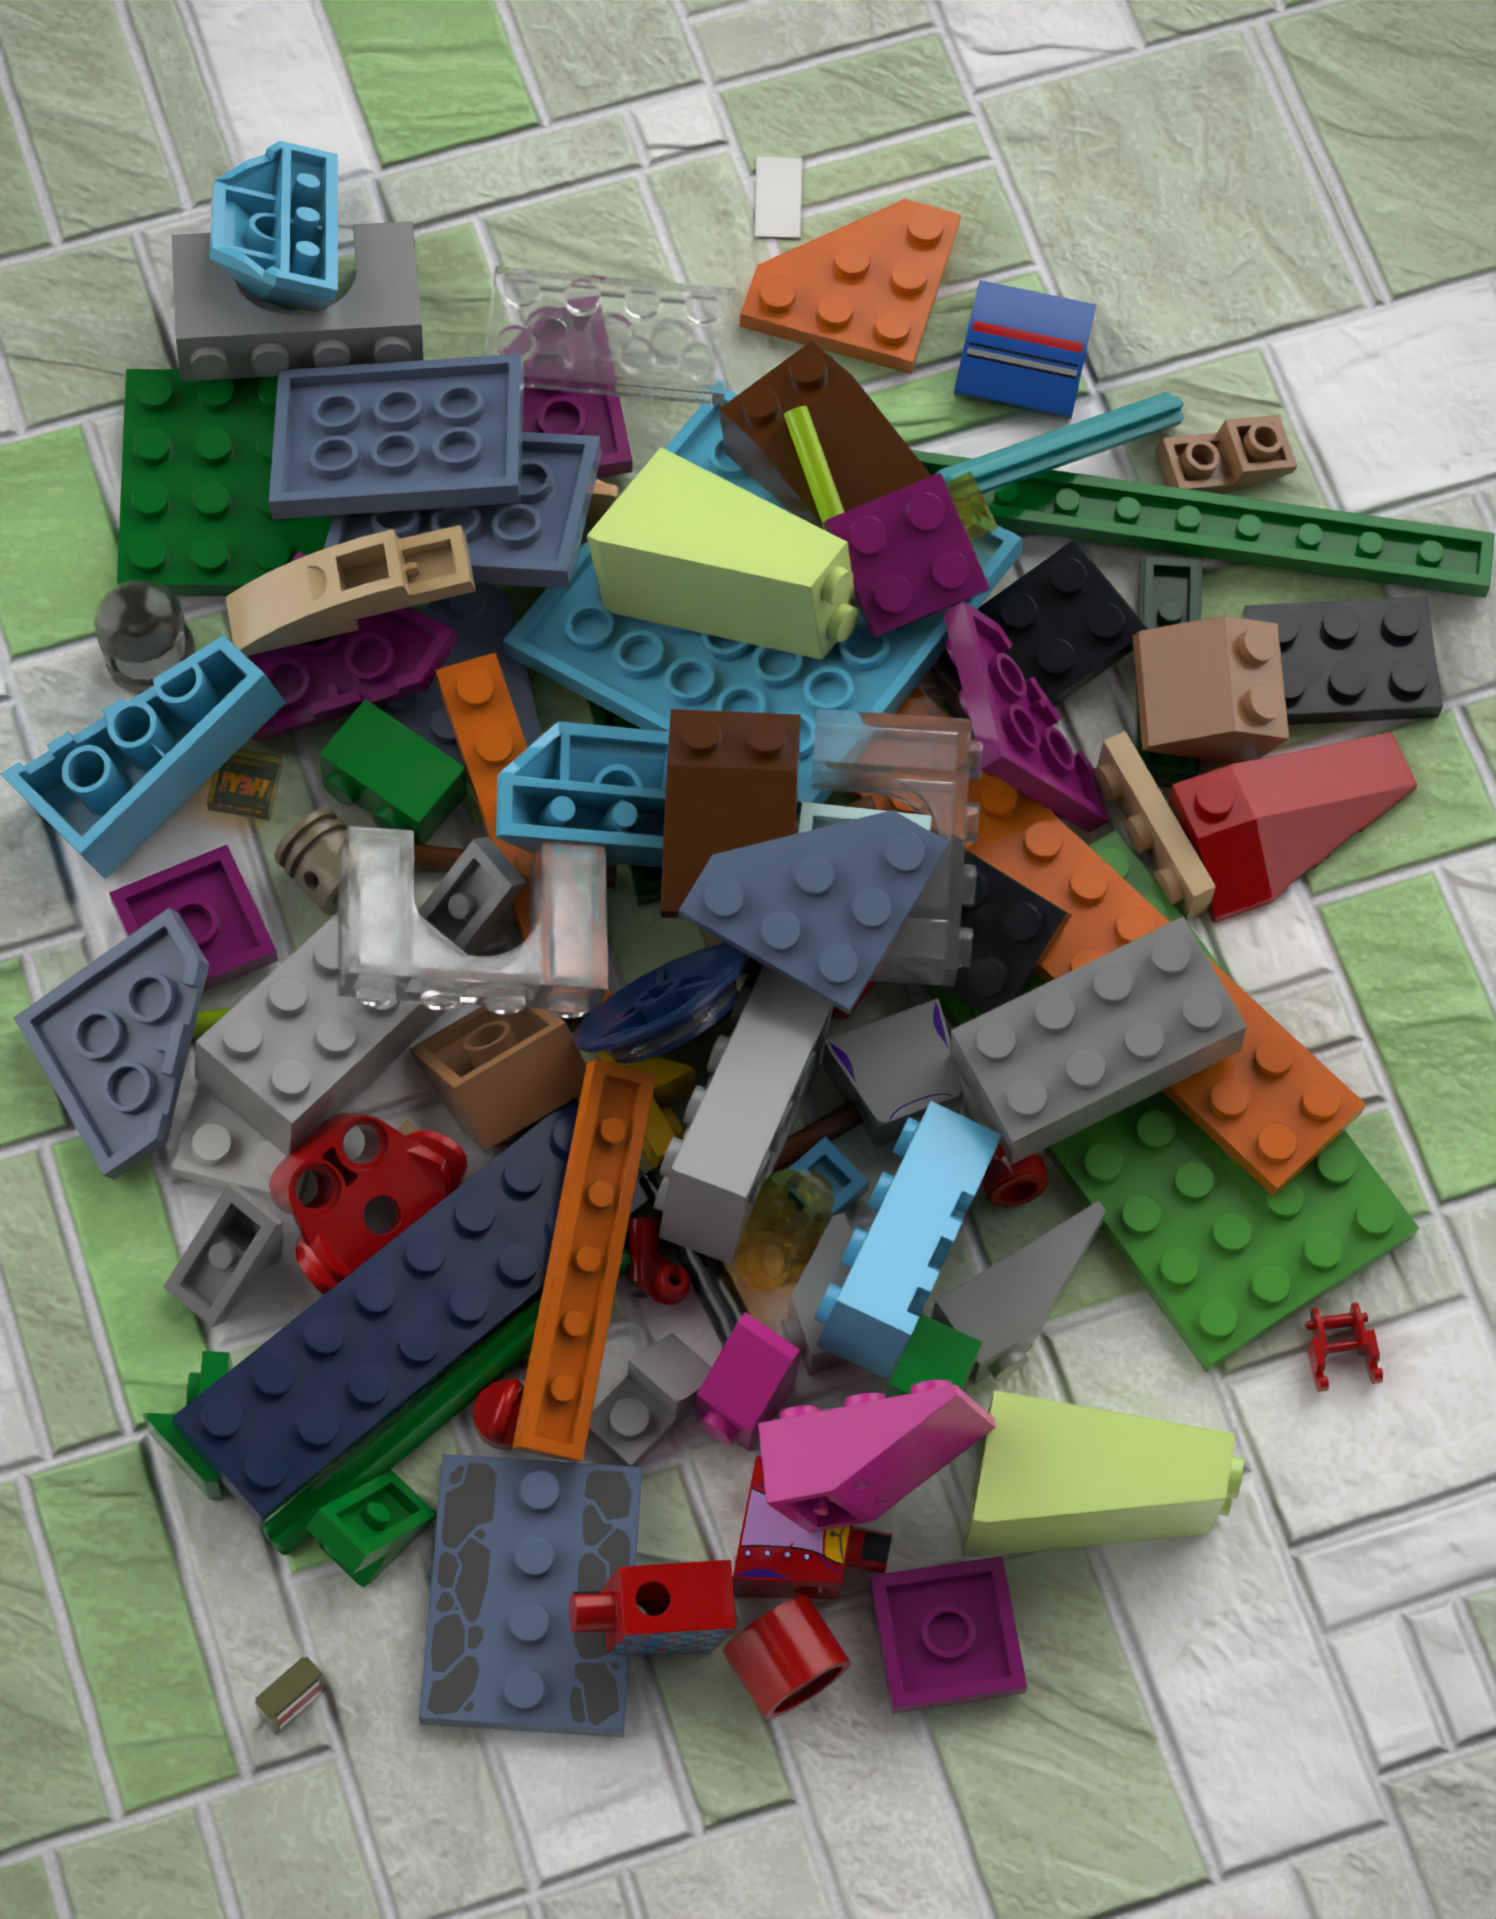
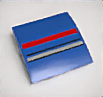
M979 280L954 395L1072 419L1097 305Z

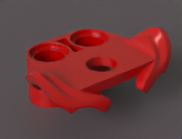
M354 1113L335 1114L325 1120L290 1155L278 1164L271 1175L269 1183L270 1196L275 1205L283 1212L293 1215L301 1232L297 1239L295 1253L296 1260L303 1273L322 1295H325L456 1190L466 1175L468 1167L467 1156L462 1147L454 1140L432 1130H421L404 1135L376 1117ZM354 1126H357L364 1135L365 1144L359 1157L350 1160L344 1152L343 1142L347 1132ZM310 1170L317 1178L318 1190L313 1200L303 1205L296 1196V1184L300 1176ZM378 1196L388 1197L393 1201L397 1211L395 1224L390 1230L382 1234H375L370 1231L364 1222L363 1215L369 1201Z

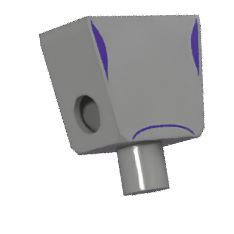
M938 998L825 1040L821 1063L824 1071L846 1103L851 1101L856 1106L863 1120L861 1126L875 1145H884L898 1140L908 1117L921 1122L930 1101L958 1114L960 1113L963 1089L957 1066L950 1055L951 1042Z

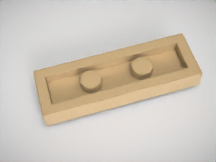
M1123 731L1103 740L1098 764L1095 768V776L1105 798L1110 802L1116 800L1126 817L1124 825L1131 844L1139 853L1146 851L1156 869L1154 872L1155 881L1165 893L1170 904L1177 905L1186 921L1208 912L1216 886L1127 732Z

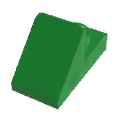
M202 1352L201 1373H189L186 1405L233 1368L230 1352ZM144 1413L143 1418L147 1430L154 1440L208 1499L223 1500L224 1483L171 1424L175 1414Z
M390 1469L319 1508L305 1528L319 1540L321 1549L358 1585L365 1587L372 1583L434 1521L437 1513Z

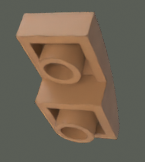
M1280 415L1225 420L1217 433L1162 438L1155 449L1166 486L1218 494L1234 492L1272 481L1293 473L1297 468Z

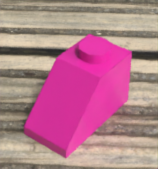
M745 1312L734 1327L697 1393L695 1414L701 1417L699 1424L703 1430L726 1446H731L735 1441L750 1451L759 1438L758 1423L771 1421L795 1390L800 1349Z

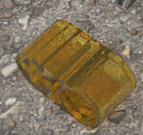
M780 1170L771 1174L763 1182L735 1255L736 1271L740 1279L747 1286L759 1291L789 1289L796 1286L825 1231L834 1207V1191L826 1177L813 1170ZM798 1188L797 1195L801 1199L806 1200L803 1210H796V1203L788 1198L790 1189ZM784 1223L783 1229H793L796 1233L787 1230H775V1224ZM771 1243L776 1244L784 1256L783 1269L776 1278L771 1277L763 1266V1253Z

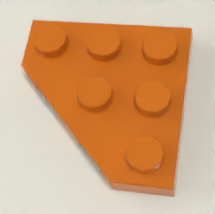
M903 199L758 264L740 314V327L804 345L814 341L823 350L912 374L960 227L961 214Z

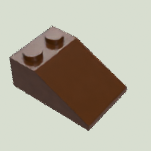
M810 341L718 409L726 455L792 514L823 530L819 513L784 418V413L789 410L807 406L844 512L932 476L853 375L814 341Z
M671 709L660 909L662 918H682L679 916V909L713 854L796 834L801 714Z

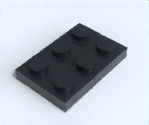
M1075 540L1069 542L977 609L1000 625L1012 643V647L1004 653L1014 660L1021 670L1025 681L1031 677L1035 678L1053 707L1060 704L1134 650L1132 636L1138 631L1148 629ZM945 649L935 664L959 693L962 690L958 670L952 662L947 649Z
M1427 596L1244 606L1242 618L1278 624L1288 725L1439 717L1443 704Z
M931 827L930 832L950 842L949 848L890 945V949L896 958L978 1010L987 1013L1023 995L1072 915Z

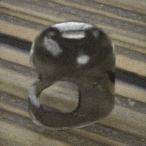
M138 579L120 583L105 594L96 609L94 629L110 678L116 685L133 694H141L154 686V678L144 680L132 679L118 669L115 658L124 662L138 663L157 659L175 646L182 633L185 635V652L179 662L195 653V642L191 631L187 627L178 599L168 588L151 580Z

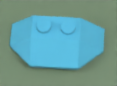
M278 141L268 147L264 155L249 159L214 180L211 200L209 258L260 301L273 303L285 310L315 312L328 307L335 300L338 291V154Z
M558 721L498 774L496 838L542 858L662 868L669 732Z

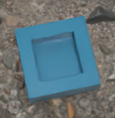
M826 1137L820 1140L777 1179V1187L821 1232L827 1227L832 1216L847 1210L868 1191L870 1181Z

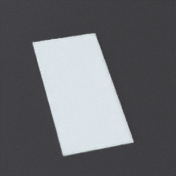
M756 156L755 237L801 238L802 158Z

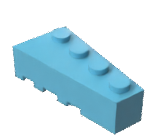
M224 635L153 679L154 686L127 702L124 698H121L103 709L102 712L105 716L72 736L68 731L47 744L49 751L25 766L18 762L0 773L21 797L105 880L286 704V701L267 676Z
M930 1101L921 1122L908 1117L892 1153L903 1158L895 1177L882 1172L866 1206L877 1212L876 1218L869 1232L856 1227L840 1262L851 1268L850 1273L842 1288L830 1283L815 1314L814 1319L825 1324L816 1344L817 1347L889 1380L912 1335L919 1315L940 1273L939 1270L962 1225L963 1217L970 1207L1002 1137L1001 1133Z

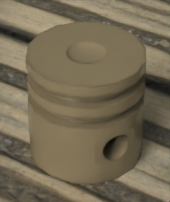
M329 808L318 809L295 824L283 837L274 854L275 861L285 868V872L295 879L296 884L327 915L336 914L373 879H377L382 869L381 862L352 831L347 829V825L342 820L337 819V815Z

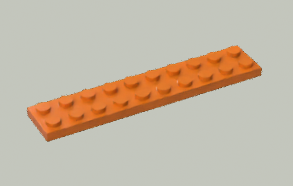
M917 686L838 785L854 801L872 795L876 804V810H894L902 813L932 816L931 827L1070 913L1072 915L1036 972L1047 983L1170 923L1168 919L1047 807L1030 797L1022 796L1016 788L998 777L987 775L974 758L972 744L975 740ZM1209 959L1247 1026L1242 1049L1240 1052L1162 1090V1092L1274 1197L1362 1114L1366 1104Z

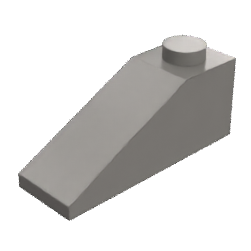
M1100 1201L1095 1202L935 1301L931 1319L983 1341L971 1377L974 1385L991 1374L996 1381L1001 1380L1026 1363L1028 1357L1025 1353L1030 1350L1100 1232L1106 1213Z

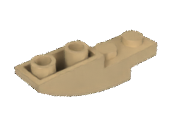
M461 525L402 539H399L395 530L391 529L325 548L296 559L252 580L226 596L233 644L245 656L356 631L359 630L357 619L475 592L476 589L466 535Z

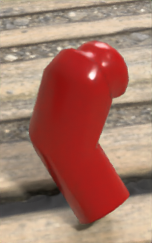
M652 1218L629 1220L628 1253L632 1258L631 1264L628 1266L629 1280L656 1303L663 1305L680 1303L689 1292L691 1279L684 1267L681 1265L677 1266L660 1253V1221Z

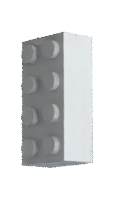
M375 878L196 1041L194 1077L283 1154L288 1156L325 1120L344 1108L465 994L470 956Z
M1183 916L952 1029L950 1055L990 1128L1002 1134L999 1144L1012 1165L1240 1052L1247 1026Z
M763 965L753 988L743 984L739 990L738 999L734 1003L730 1015V1021L734 1022L729 1036L720 1034L712 1050L707 1066V1071L711 1075L706 1087L697 1085L688 1103L683 1120L688 1125L682 1140L673 1137L665 1153L660 1169V1175H663L664 1178L654 1203V1209L663 1212L659 1238L730 1265L733 1264L819 1068L834 1007L832 1004Z

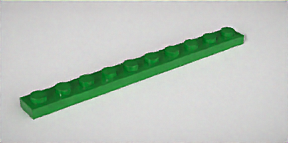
M912 450L932 476L941 469L973 459ZM1050 470L956 503V505L1007 530L1486 598L1491 582L1495 533L1057 470Z

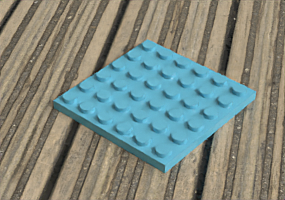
M718 385L665 449L790 512L726 455L718 409L738 394ZM955 504L990 586L987 592L964 601L978 609L1023 552L1022 539L1020 536ZM587 540L579 550L570 589L548 587L505 637L503 645L506 655L645 730L669 732L671 709L801 714L797 814L800 815L802 802L824 804L945 651L949 635L943 612L953 606L872 639L857 605L859 617L851 635L843 642L837 641L825 658L820 660L611 613L603 608Z

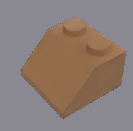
M1223 615L1141 630L1132 636L1142 751L1235 764L1260 759L1289 739L1277 623Z
M519 985L409 1049L414 1060L460 1129L485 1152L492 1147L504 1146L515 1141L522 1135L524 1128L552 1113L572 1099L576 1098L578 1100L582 1092L586 1064L579 1050L574 1045V1039L566 1022Z

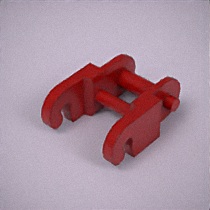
M1357 1302L1351 1303L1350 1313L1324 1317L1321 1316L1317 1308L1311 1309V1321H1305V1327L1307 1331L1312 1330L1314 1337L1311 1339L1307 1351L1317 1391L1324 1392L1329 1389L1328 1377L1324 1376L1323 1373L1327 1354L1356 1349L1358 1355L1365 1357L1371 1383H1382L1383 1371L1382 1368H1378L1380 1352L1375 1330H1365L1364 1323L1368 1322L1367 1313H1361L1359 1304ZM1352 1327L1354 1340L1328 1344L1325 1330Z

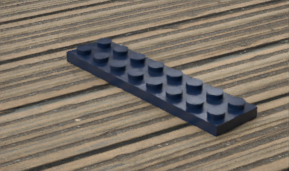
M576 1098L550 1113L173 1416L171 1424L259 1524L543 1292L579 1102ZM640 1169L638 1170L629 1220L650 1204V1199L644 1187L639 1183V1179L644 1175Z

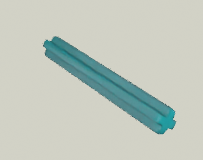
M1164 392L941 469L936 474H942L952 500L956 504L1178 426L1184 419L1181 410L1184 404L1179 396L1173 397L1171 393Z

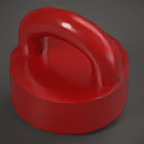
M998 1143L981 1182L986 1198L991 1204L1000 1207H1015L1026 1204L1040 1196L1048 1186L1049 1178L1040 1156L1032 1154L1011 1165Z
M518 1379L494 1382L484 1388L475 1400L473 1408L475 1430L482 1441L494 1449L512 1450L524 1385Z

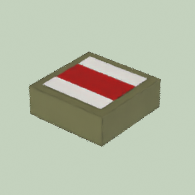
M302 1657L255 1698V1705L260 1719L275 1735L327 1690L323 1673L308 1657Z

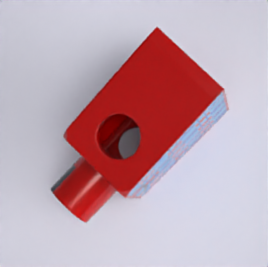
M731 1560L639 1565L618 1568L606 1582L603 1590L571 1592L569 1599L572 1633L605 1632L606 1648L610 1654H711L736 1629ZM637 1605L641 1606L648 1615L641 1612Z

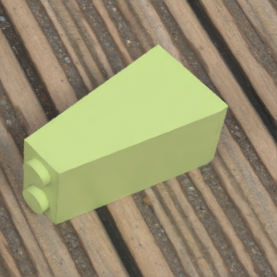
M662 447L659 448L587 534L603 608L613 614L820 660L825 658L837 641L843 642L851 635L858 621L859 611L856 605L853 584L854 576L851 570L847 541Z
M994 1390L988 1413L994 1417L995 1428L981 1438L962 1555L976 1558L1208 1535L1219 1514L1229 1515L1233 1497L1237 1498L1239 1494L1244 1458L1233 1456L1236 1434Z

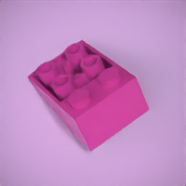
M947 1380L919 1382L911 1386L910 1394L886 1398L881 1393L856 1394L845 1399V1406L823 1411L819 1407L810 1405L784 1409L779 1413L780 1419L758 1423L766 1503L809 1533L875 1521L995 1428L994 1417L957 1385H952Z

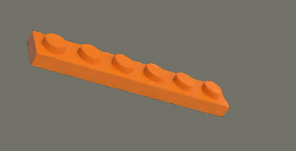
M496 653L435 670V679L464 766L466 767L487 835L527 881V884L511 903V907L544 1006L565 1022L586 1016L610 997L611 993L566 860L542 858L496 838L498 774L528 748Z
M599 1059L587 1062L512 1449L573 1463L583 1461L656 1074Z

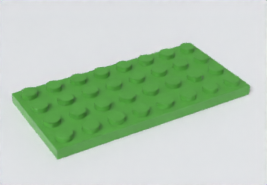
M1117 830L1089 846L1166 919L1172 922L1183 917L1174 904H1170L1161 887ZM1191 928L1192 932L1197 938L1206 956L1209 959H1211L1224 972V970L1221 968V966L1218 964V962L1215 960V958L1212 956V954L1208 951V949L1205 947V945L1202 943V941ZM909 966L932 999L938 998L943 1014L954 1028L985 1014ZM1036 973L1023 994L1047 982ZM1162 1091L1043 1149L1085 1208L1100 1201L1106 1210L1101 1226L1102 1231L1206 1373L1413 1238L1419 1229L1418 1225L1345 1130L1273 1197Z

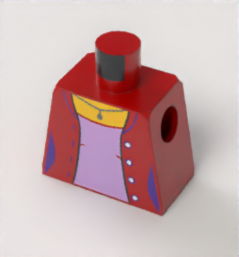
M756 1456L732 1576L734 1596L794 1599L807 1595L810 1599H837L840 1596L845 1566L885 1574L892 1534L853 1525L812 1533L807 1532L766 1503L762 1457Z

